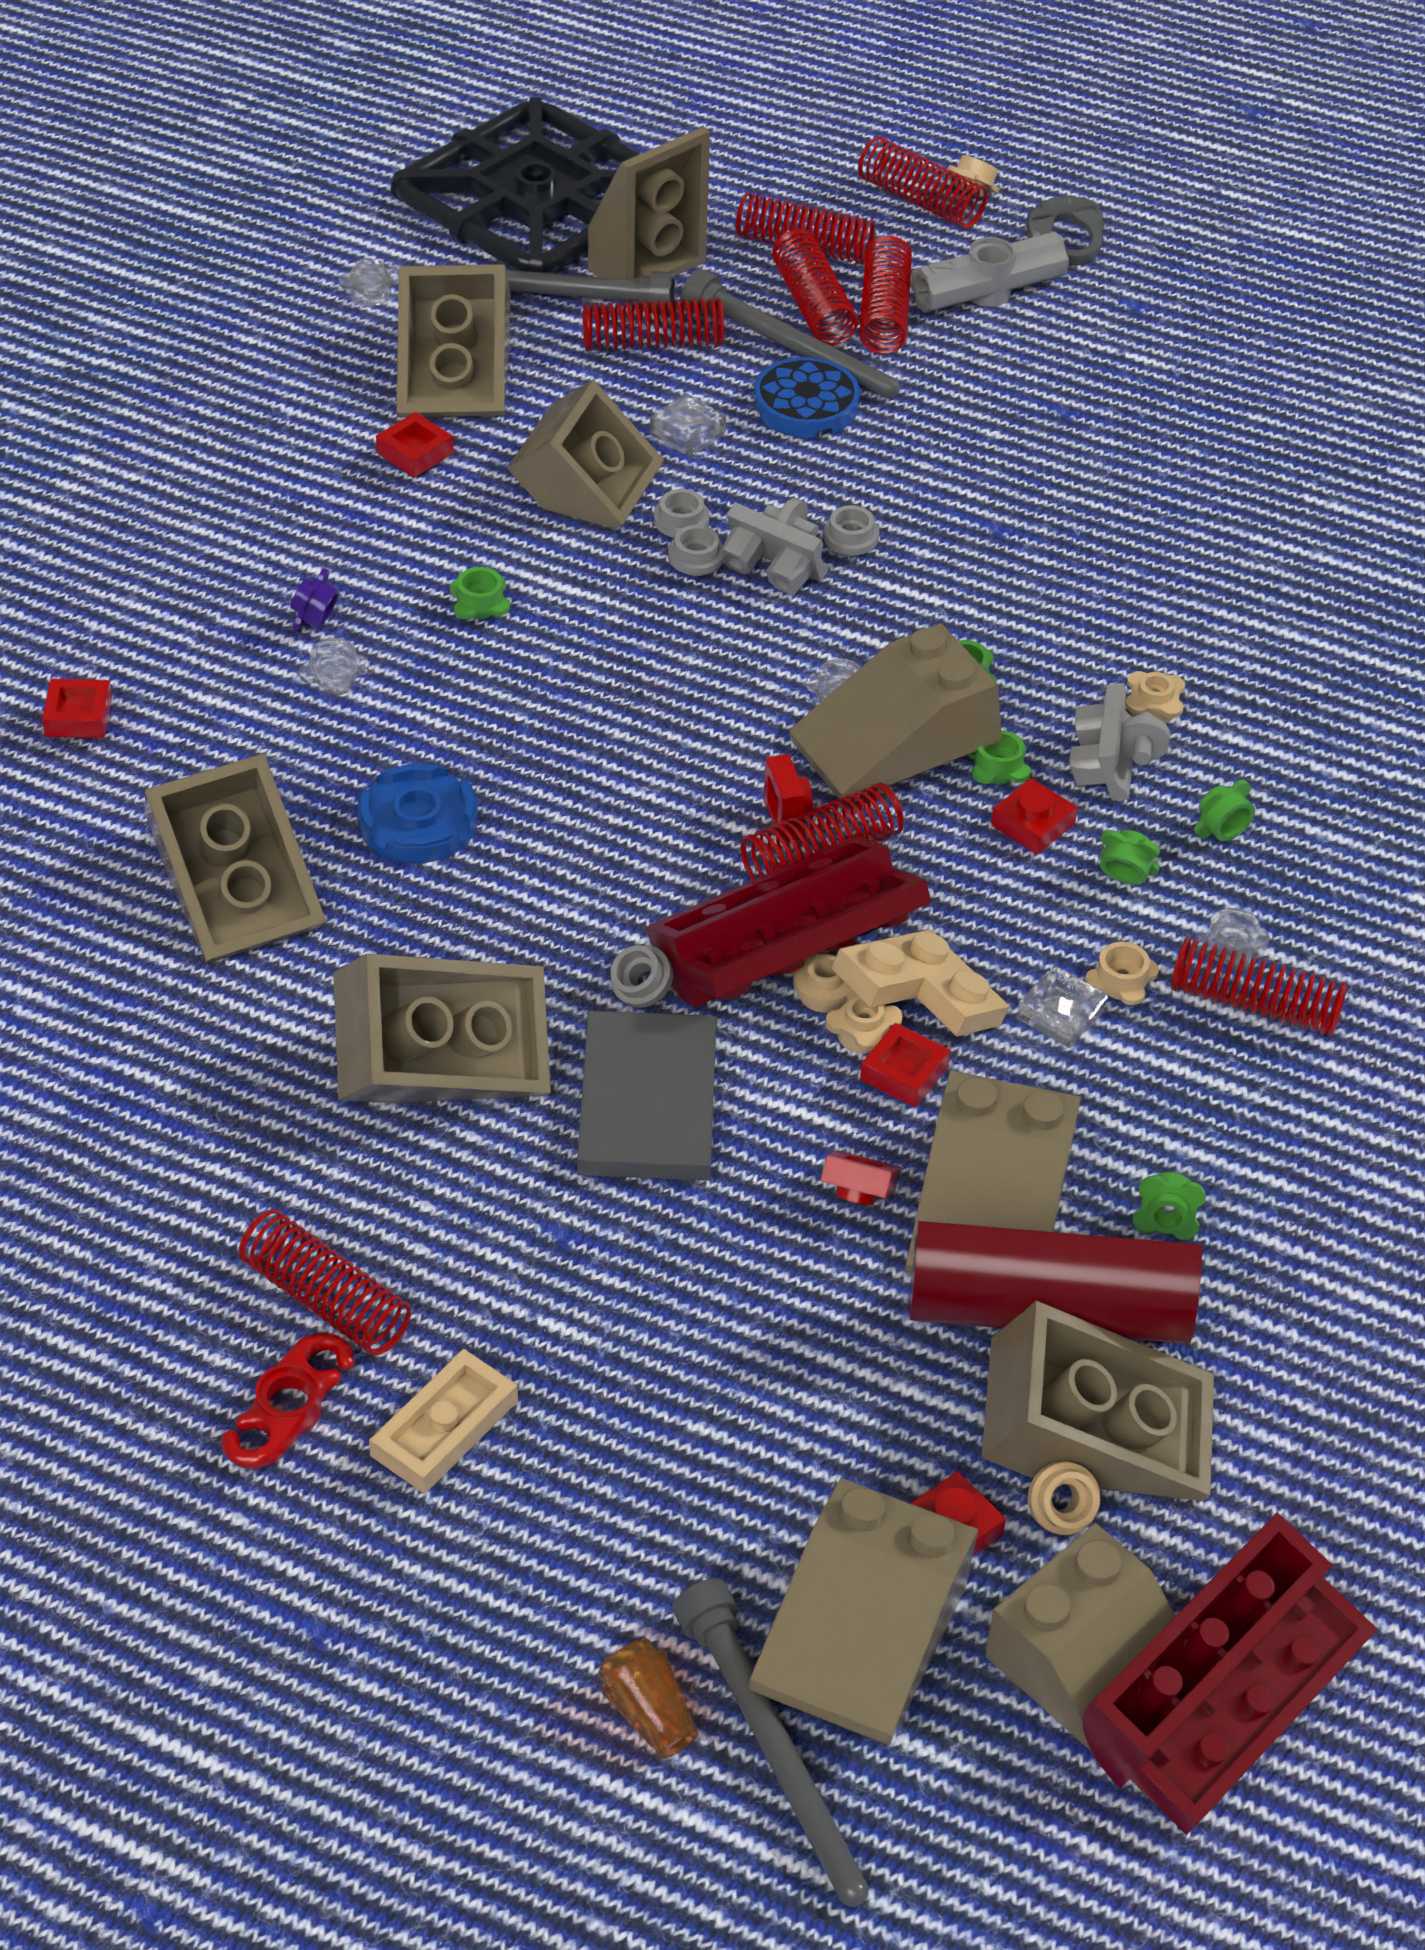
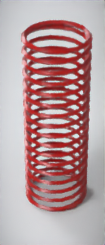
M882 136L870 140L860 155L858 173L862 179L915 205H919L922 209L925 208L928 212H932L953 224H957L963 229H968L975 225L985 210L988 199L986 187L983 185L979 186L977 182L973 183L970 179L966 180L964 176L953 173V171L941 167L938 163L934 164L933 161H928V159L922 158L919 154L915 155L913 151L909 152L908 149H903L900 145H896ZM881 140L875 145L868 157L865 176L863 173L865 155L874 141ZM883 143V147L874 161L872 173L869 175V166L873 154ZM895 150L894 156L891 158L888 164L891 152ZM901 153V157L893 170L892 177L888 180V175L895 165L897 156ZM881 154H882L881 160H880V162H879L878 165H877V162H878V160H879V158H880V156H881ZM907 156V161L899 174V178L894 183V179L902 166L903 159ZM913 160V165L908 171L905 182L901 185V180L908 170L909 163ZM920 162L919 169L913 177L911 186L907 189V184L913 176L916 165ZM888 164L887 169H886V173H885V174L883 175V177H882V171L885 169L886 165ZM924 166H926V171L924 172L919 181L918 188L913 192V188L920 177L922 169ZM932 169V174L925 185L924 191L920 195V189L926 181L928 172ZM939 172L938 178L931 189V193L926 198L927 191L932 185L936 173ZM945 175V180L938 191L937 197L932 201L933 195L940 184L941 178ZM951 179V184L944 195V199L939 204V199L945 190L947 182ZM958 181L957 188L955 189L951 197L950 203L945 207L946 201L951 194L953 186ZM964 185V190L952 210V205L958 196L959 190ZM971 187L970 193L967 195L966 199L964 200V197H965V194H966L967 190ZM980 189H982L984 194L979 210L969 222L963 224V221L974 211L979 200ZM977 191L973 206L963 218V212L968 207L973 193ZM964 200V202H963V204H962V207H961V210H960V212L958 213L959 206L961 205L962 201Z
M748 191L743 195L738 207L735 223L736 235L739 238L743 239L747 236L749 240L755 239L757 242L762 240L765 244L770 242L774 245L783 233L789 232L788 224L792 209L793 216L789 231L796 230L800 210L801 215L797 229L804 230L806 216L809 211L805 230L811 233L816 214L812 234L819 246L822 242V252L826 258L832 256L833 259L839 257L841 261L847 259L849 263L855 261L857 265L865 264V251L875 237V222L873 219H870L866 224L865 217L859 221L856 215L851 220L849 213L843 219L842 213L839 212L835 218V212L832 210L828 214L826 208L820 213L817 206L812 212L810 205L806 209L802 203L797 207L795 201L789 206L787 200L782 203L778 198L774 202L772 196L766 201L764 195L759 198L757 193L751 195ZM747 196H749L746 221L741 231L743 207ZM754 199H755V206H754L753 216H752V219H751V222H750V225H749V221H750V217H751V211H752V204H753V201H754ZM762 200H763L761 216H760L759 223H758V226H757L758 212H759V208H760L761 202H762ZM770 203L769 216L764 229L766 213ZM778 204L777 216L772 230L774 213ZM785 205H786L785 216H784L783 224H782V227H781V230H780L781 218H782V214H783L784 207H785ZM824 215L823 226L819 237L820 226ZM831 217H832L831 226H830L829 234H828V237H827L828 226H829L830 219H831ZM839 220L838 231L835 238L836 227ZM846 221H847L846 231H845L844 239H843V242H842L843 232H844L845 224H846ZM854 222H855L854 232H853L852 240H851V243H850L851 233H852L853 225H854ZM861 226H862V232H861L860 240H859V243H858L859 234H860V230H861ZM870 226L868 241L863 253L866 234ZM753 227V235L750 236L749 233ZM761 228V236L760 238H757V234ZM767 231H768V237H769V238H768L767 240H765V235H766V233H767ZM776 232V240L773 242L772 238ZM802 234L793 235V236H791V239L794 238V237L807 236V235H802ZM787 238V239L780 245V247H782V246L789 240V238ZM797 240L793 241L790 245H787L786 247L788 248L792 244L796 243ZM830 243V252L827 254L826 249ZM838 244V253L835 256L834 251ZM846 245V254L842 257V252ZM806 248V249H801V250H802V251H807V250H811V249ZM852 248H853V257H852V259H850V256H849V255H850L851 250H852Z
M802 229L791 230L783 234L772 248V258L814 338L830 346L839 345L847 341L858 327V317L814 235ZM798 234L807 235V236H798V237H794V238L790 239L789 241H787V242L780 248V250H779V252H778V249H779L780 245H781L787 238H789V237H791V236H793V235H798ZM799 239H807V240L799 241V242H796V243L792 244L791 246H789V247L782 253L783 249H784L789 243H791V242H793V241H795V240H799ZM800 244H811V245L800 246V247L796 248L795 250L791 251V252L785 257L786 253H787L791 248H793V247H795V246H797V245H800ZM801 249H812L798 253L797 255L793 256V258L787 263V260L792 256L793 253ZM810 253V255L802 257L801 259L797 260L792 266H790V264L797 257L803 254ZM842 309V312L835 319L819 323L821 320L833 317ZM833 310H836V311H834L832 314H830V315H828V316H826V317H823L825 314H827V313H829V312H831V311H833ZM847 310L844 318L837 324L830 327H818L822 325H829L837 321ZM849 315L847 322L841 328L833 332H821L824 330H831L841 325ZM852 319V323L850 324L849 328L842 334L837 335L835 337H824L826 335H833L842 331L847 325H849ZM854 325L853 330L846 338L837 342H827L828 340H835L846 335Z
M895 236L876 238L868 245L865 251L859 337L864 347L878 354H890L898 351L904 346L908 334L912 250L908 243ZM883 241H895V242H898V243H900V244H896V243H893V242H889V243H881V242H883ZM882 246H895V247H898V248H900V249H896V248H893V247H886V248H880V247H882ZM889 250L900 253V254H896V253H893V252H883V253L877 254V253H879V252L889 251ZM887 255H892V256L898 257V258H900V259H896V258H893V257H882V258H879V257H881V256H887ZM884 260H892V261L898 262V263H900V264H896V263H893V262H881V263H878V262L884 261ZM883 265H892V266L898 267L899 269H896V268H893V267H880V266H883ZM878 318H887L890 320H881ZM873 320L880 323H896L892 325H880L878 323L873 322ZM872 325L877 326L879 328H893L896 326L898 327L892 330H880L874 328ZM873 331L879 333H893L896 331L898 332L892 335H879L877 333H874ZM871 335L876 336L878 338H893L896 336L898 337L891 340H879L873 338ZM872 341H875V342H878V343H893V342H896V343L891 344V345H878V344H876V343H873ZM870 345L875 346V347H877V348H887V349L893 348V347H896V348L891 349V350H888V351H887V350H878V349L872 348Z
M718 297L714 303L709 298L705 303L701 298L697 305L696 300L693 298L689 305L686 299L682 301V304L676 299L673 306L669 299L665 302V306L661 300L657 302L656 306L651 300L648 308L644 300L640 303V307L636 301L632 303L631 307L626 301L623 309L619 301L615 304V309L611 302L607 304L606 309L601 302L598 306V311L594 303L590 305V310L588 305L584 303L583 337L585 350L587 352L593 350V311L597 350H601V312L604 322L605 347L607 351L610 349V311L614 349H618V309L621 322L622 349H626V310L629 318L630 346L632 350L635 348V309L638 323L639 348L642 349L643 308L646 319L647 348H651V309L653 310L655 324V346L657 349L660 347V308L663 321L664 347L667 348L668 306L672 326V347H676V307L678 308L680 322V345L682 348L685 346V306L688 318L689 346L692 347L693 305L696 315L697 346H701V305L705 320V345L707 347L710 345L709 307L711 305L713 343L715 346L718 344L721 346L724 342L722 300Z
M879 782L871 785L870 788H863L862 791H855L854 794H848L846 797L839 798L837 801L823 804L812 811L798 814L796 818L792 817L787 821H781L779 824H773L771 827L764 828L762 831H756L754 835L744 836L740 845L744 867L752 880L756 879L747 857L746 846L748 840L751 841V853L759 875L764 876L757 860L755 846L762 856L766 873L768 874L797 861L791 849L789 839L793 844L798 860L805 858L798 837L805 849L806 857L814 854L808 843L806 833L811 840L814 852L822 851L816 839L814 829L820 838L823 850L830 847L825 838L822 825L828 834L831 846L838 844L830 821L837 832L839 842L845 841L846 838L841 830L838 817L845 828L848 839L854 837L847 815L852 821L856 836L869 840L870 835L873 838L871 841L876 842L883 841L884 838H891L893 834L899 835L904 826V815L900 801L889 786ZM878 788L888 796L894 806L898 819L897 830H894L892 814L884 798L877 792ZM863 796L867 798V804L862 800ZM877 798L881 801L882 805L886 810V813L889 818L890 827L885 822L882 816V813L877 803ZM855 799L858 801L859 808L854 804ZM846 803L850 804L851 812L846 807ZM871 804L875 808L877 816L880 819L882 830L880 829L874 818ZM838 806L842 808V814L838 811ZM863 807L870 818L873 827V832L869 828L868 823L865 819ZM830 809L834 811V818L829 814ZM855 811H856V813L858 814V816H859V818H860V820H861V822H862V825H863V827H864L865 836H864V834L862 833V831H861V829H860V827H859V825H858V823H857V819H856V816H855ZM822 813L826 816V822L821 817ZM814 816L817 818L818 826L813 821ZM805 819L809 822L810 830L805 825ZM797 823L801 825V832L796 828ZM789 826L793 830V836L788 831ZM780 829L784 832L785 840L780 835ZM772 833L776 836L777 845L771 838ZM763 837H766L768 840V847L763 842ZM781 844L783 845V847H784V849H785V851H786V853H787V856H788V859H789V863L787 862V859H786V857H785V855H784V853H783V849H782ZM773 848L775 849L777 856L780 860L781 867L775 857ZM765 852H766V854L768 855V858H769L770 863H771V865H772V869L770 868V865H769V862H768L767 857H766V855H765Z
M1185 937L1171 979L1170 988L1172 991H1178L1182 987L1183 993L1187 994L1192 989L1193 997L1199 996L1202 991L1203 1000L1208 999L1211 995L1213 1003L1218 1002L1221 998L1223 1006L1228 1005L1231 1000L1233 1009L1237 1008L1241 1002L1242 1012L1247 1011L1251 1005L1252 1015L1256 1014L1261 1007L1262 1018L1266 1017L1270 1012V1018L1274 1021L1280 1014L1281 1023L1287 1022L1290 1017L1292 1027L1300 1019L1301 1029H1305L1310 1022L1311 1032H1315L1320 1024L1321 1035L1326 1034L1328 1031V1037L1333 1036L1346 996L1347 982H1341L1326 1022L1336 981L1335 979L1330 981L1325 999L1316 1019L1326 979L1325 976H1322L1306 1017L1316 975L1315 973L1311 974L1304 997L1296 1014L1306 974L1305 970H1303L1286 1012L1296 968H1291L1286 987L1276 1009L1280 987L1286 970V965L1283 964L1266 1007L1276 967V962L1274 961L1271 963L1264 988L1256 1005L1260 982L1267 961L1265 958L1262 959L1255 983L1246 1002L1252 972L1257 960L1255 955L1251 959L1245 981L1236 1000L1242 970L1247 958L1245 952L1241 956L1235 979L1226 998L1237 951H1232L1225 977L1217 993L1221 969L1228 950L1227 947L1222 949L1215 975L1207 991L1211 967L1218 948L1217 944L1213 945L1205 973L1197 989L1201 965L1208 947V942H1203L1195 971L1187 987L1189 971L1198 945V939L1195 938L1191 945V937Z
M271 1209L260 1214L245 1230L239 1245V1259L247 1266H251L253 1270L258 1271L286 1294H290L294 1300H298L302 1306H306L307 1309L314 1312L326 1323H330L334 1329H338L350 1341H355L359 1347H363L371 1356H378L389 1351L402 1337L411 1318V1305L407 1301H402L399 1295L394 1296L391 1290H386L383 1284H378L376 1279L370 1278L366 1272H361L358 1266L353 1267L351 1261H345L342 1255H337V1252L334 1249H329L326 1243L322 1244L319 1238H314L310 1232H306L295 1221H290L289 1217L283 1215L279 1209ZM276 1214L277 1217L271 1219L259 1231L251 1246L249 1258H246V1246L252 1232L265 1217ZM279 1220V1225L264 1241L259 1255L254 1257V1251L259 1239L274 1222ZM286 1226L284 1234L279 1238L282 1228ZM294 1232L292 1239L283 1248L277 1260L270 1264L272 1257L283 1246L288 1235ZM302 1238L300 1245L290 1255L286 1264L278 1270L281 1261L290 1253L295 1242ZM310 1243L308 1251L300 1258L294 1270L286 1276L288 1268L298 1258L303 1248ZM317 1250L315 1258L310 1261L302 1276L294 1281L296 1274L305 1265L311 1253ZM270 1251V1253L262 1259V1257ZM326 1255L324 1262L315 1271L310 1281L302 1287L305 1278L314 1269L319 1259ZM333 1261L331 1269L323 1277L318 1287L310 1292L313 1284L321 1276L326 1266ZM266 1262V1266L262 1267L261 1264ZM341 1267L339 1275L333 1280L326 1293L319 1297L322 1288L328 1283L333 1273ZM274 1268L273 1273H270L269 1269ZM282 1273V1277L278 1279L277 1275ZM349 1273L347 1281L341 1286L335 1297L327 1303L330 1294L338 1286L341 1279ZM290 1279L289 1284H285V1280ZM357 1279L354 1288L349 1292L343 1303L335 1309L338 1300L345 1293L348 1286ZM298 1284L297 1290H293V1286ZM365 1285L362 1294L355 1301L352 1308L343 1315L347 1304L353 1299L356 1292ZM306 1290V1294L301 1296V1292ZM371 1291H373L370 1300L366 1303V1305L361 1310L359 1315L356 1316L353 1320H351L355 1310L359 1307L364 1298ZM314 1296V1300L309 1302V1298ZM381 1297L378 1306L370 1317L360 1325L363 1316L370 1309L371 1305ZM322 1301V1306L318 1308L317 1303ZM387 1303H389L388 1308L375 1321L371 1330L368 1331L373 1319L378 1315L379 1311ZM331 1306L330 1312L325 1313V1309ZM402 1306H405L406 1314L404 1320L395 1334L382 1346L375 1349L371 1348V1345L379 1342L394 1327L400 1316ZM398 1307L395 1316L387 1328L372 1340L374 1333L386 1321L390 1312ZM339 1312L338 1318L333 1319V1315ZM347 1318L346 1324L342 1325L341 1321ZM355 1324L354 1330L350 1331L349 1327ZM363 1330L362 1336L358 1337V1332Z

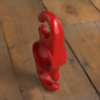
M325 1332L302 1337L276 1366L268 1369L261 1375L255 1388L256 1399L248 1410L238 1416L236 1427L242 1432L253 1429L261 1430L267 1434L269 1440L265 1445L255 1450H245L240 1445L238 1433L234 1430H227L221 1437L222 1450L232 1463L241 1468L253 1470L276 1464L301 1434L309 1431L316 1425L322 1412L321 1402L327 1391L340 1382L341 1374L337 1369L316 1370L310 1366L308 1360L319 1352H332L337 1357L339 1368L348 1371L354 1366L355 1361L354 1351L345 1339L336 1334ZM284 1389H298L309 1397L302 1407L293 1411H280L269 1404L271 1397Z

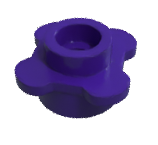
M323 568L315 582L305 578L299 585L290 605L291 609L298 612L292 627L293 630L299 632L304 623L319 630L328 620L340 594L339 588L326 582L330 570Z

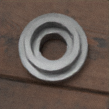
M674 489L665 493L661 497L660 503L655 507L654 524L661 533L674 538L681 528L689 525L708 527L709 510L698 493L688 489Z
M854 505L842 506L834 510L830 519L825 523L823 538L826 545L835 552L844 556H858L876 547L879 541V527L875 522L873 514L867 509Z
M689 525L681 528L675 534L668 548V559L670 564L682 573L690 576H703L716 571L723 564L724 556L721 552L723 544L713 529L703 525Z
M634 945L624 949L616 956L611 966V985L614 993L623 1003L635 1008H644L657 1003L666 995L673 981L671 961L660 949L649 945ZM651 971L649 977L643 983L637 985L640 976Z

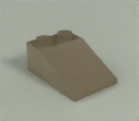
M703 126L620 163L588 226L589 271L602 278L641 280L642 275L651 276L652 271L673 272L677 276L706 262L710 131Z
M505 264L399 266L397 417H408L414 412L419 413L423 417L505 416L510 349V289Z
M940 623L929 628L920 629L909 636L888 643L789 730L790 740L838 798L854 794L855 791H862L863 788H870L871 785L879 782L889 786L975 752L977 747L983 746L985 748L1002 741L998 684L945 626Z
M264 753L145 789L146 818L166 873L206 964L326 926V919Z
M364 954L333 972L339 1101L417 1103L545 1096L551 1093L543 966Z
M950 1070L936 1123L905 1273L912 1274L918 1221L1054 1232L1073 1147L1081 1096Z
M1035 1301L991 1338L981 1458L1034 1478L1048 1464L1068 1461L1086 1468L1096 1479L1099 1489L1203 1501L1210 1496L1214 1374L1044 1303Z
M840 1478L812 1529L750 1677L748 1690L890 1745L966 1589L978 1529Z

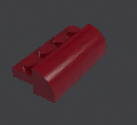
M854 836L646 926L651 946L660 949L672 963L673 981L671 987L685 1003L695 1008L715 998L730 999L740 996L751 989L752 982L770 974L783 975L794 972L804 966V959L819 952L837 951L840 948L852 946L858 941V935L873 928H886L902 924L910 918L911 911L932 902L926 879L893 869L887 845Z
M918 1221L913 1269L909 1286V1320L1004 1328L1031 1304L1039 1301L1128 1339L1190 1344L1198 1311L1203 1245Z
M1278 1512L1089 1704L1083 1714V1730L1087 1743L1094 1757L1110 1779L1120 1789L1130 1779L1186 1835L1198 1825L1378 1630L1323 1577L1333 1564Z

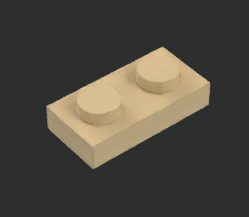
M463 1349L369 1439L370 1456L425 1494L518 1402V1385Z

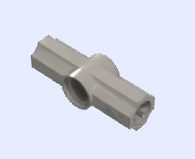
M1056 231L1009 243L1001 238L985 237L974 241L970 245L969 254L921 266L919 269L913 270L911 287L915 294L916 304L924 313L968 301L983 307H996L1005 304L1010 299L1011 290L1067 274L1069 258L1066 254L1064 240Z

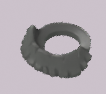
M1072 195L1050 198V200L1042 201L1039 206H1035L1028 214L1025 227L1027 228V239L1051 233L1056 221L1073 220L1089 232L1091 243L1086 248L1080 250L1065 248L1069 258V265L1086 264L1095 259L1103 244L1102 231L1105 226L1103 213L1098 209L1099 205L1088 198Z

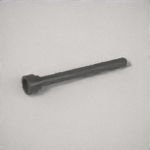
M506 270L509 289L513 292L637 301L639 306L644 300L647 308L651 300L655 303V306L659 300L663 302L664 306L668 299L671 301L672 306L675 301L676 281L673 272L652 271L651 276L642 275L641 280Z
M697 269L686 280L681 292V304L686 299L690 305V301L693 298L696 300L697 305L701 298L705 303L709 298L715 303V300L719 297L722 300L725 317L804 357L830 360L846 368L857 379L859 385L885 398H893L899 393L900 384L895 378L727 294V289L722 285L720 278L702 269ZM701 305V316H704L703 307ZM711 305L709 307L710 315H712Z
M713 1578L690 1586L675 1599L672 1605V1611L685 1636L690 1639H696L697 1643L702 1647H709L840 1901L849 1907L862 1905L869 1894L867 1882L771 1700L768 1697L748 1690L749 1680L754 1668L735 1634L738 1627V1622L735 1618L738 1614V1606L726 1583L722 1579Z

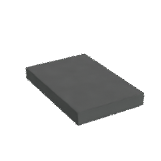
M588 1011L577 1175L710 1181L717 1016Z

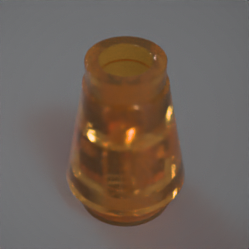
M641 1639L621 1648L601 1665L598 1673L605 1683L601 1693L650 1747L654 1748L660 1759H667L680 1753L697 1739L699 1732L692 1723V1717L666 1651L655 1650L649 1639Z

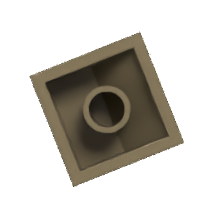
M592 379L549 406L507 469L543 509L616 529L624 524L664 459L596 381Z
M1095 1522L993 1609L985 1657L1091 1751L1083 1730L1084 1711L1175 1617V1614L1151 1569Z

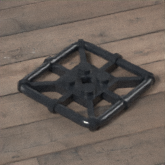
M529 97V102L513 106L472 130L464 128L453 134L451 142L411 163L404 169L398 170L391 178L390 189L396 199L403 201L406 205L448 229L449 235L461 244L471 243L518 271L550 273L588 252V228L543 253L542 228L567 213L589 226L599 204L591 199L599 194L606 193L617 169H599L590 163L600 159L602 161L612 160L620 165L621 162L641 153L621 143L620 137L609 129L598 130L560 107L542 102V97ZM529 122V136L505 150L492 143V141ZM542 122L555 127L576 139L579 143L567 150L542 136ZM474 158L481 162V164L472 169H444L460 159L469 161ZM428 193H472L481 200L458 212ZM504 213L529 227L530 253L521 250L483 226Z

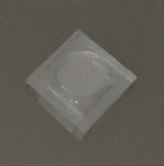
M684 393L650 417V435L690 458L726 433V415L688 393Z
M1053 965L1019 1001L1017 1019L1064 1046L1071 1048L1104 1013L1108 994Z

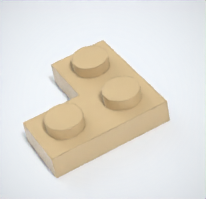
M930 929L840 948L831 968L870 1008L916 997L956 1037L1001 1026L1010 1007L990 988L988 981L968 967L950 949L948 943Z

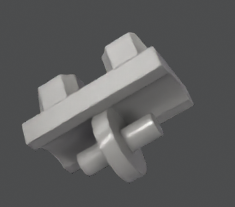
M791 498L782 509L768 505L763 514L734 502L726 516L731 532L721 552L724 556L725 565L728 568L744 575L750 574L760 557L772 561L766 571L769 583L776 589L792 596L808 578L821 582L829 570L828 564L821 560L823 542L822 539L816 537L819 526L807 521L808 506L806 502L797 498Z
M1124 683L1106 685L1104 703L1076 707L1075 727L1080 746L1071 747L1069 760L1077 787L1106 784L1111 801L1129 799L1133 761L1139 765H1146L1150 761L1159 759L1166 754L1170 746V730L1163 721L1155 718L1150 712H1142L1134 717L1126 712L1124 708L1126 698Z

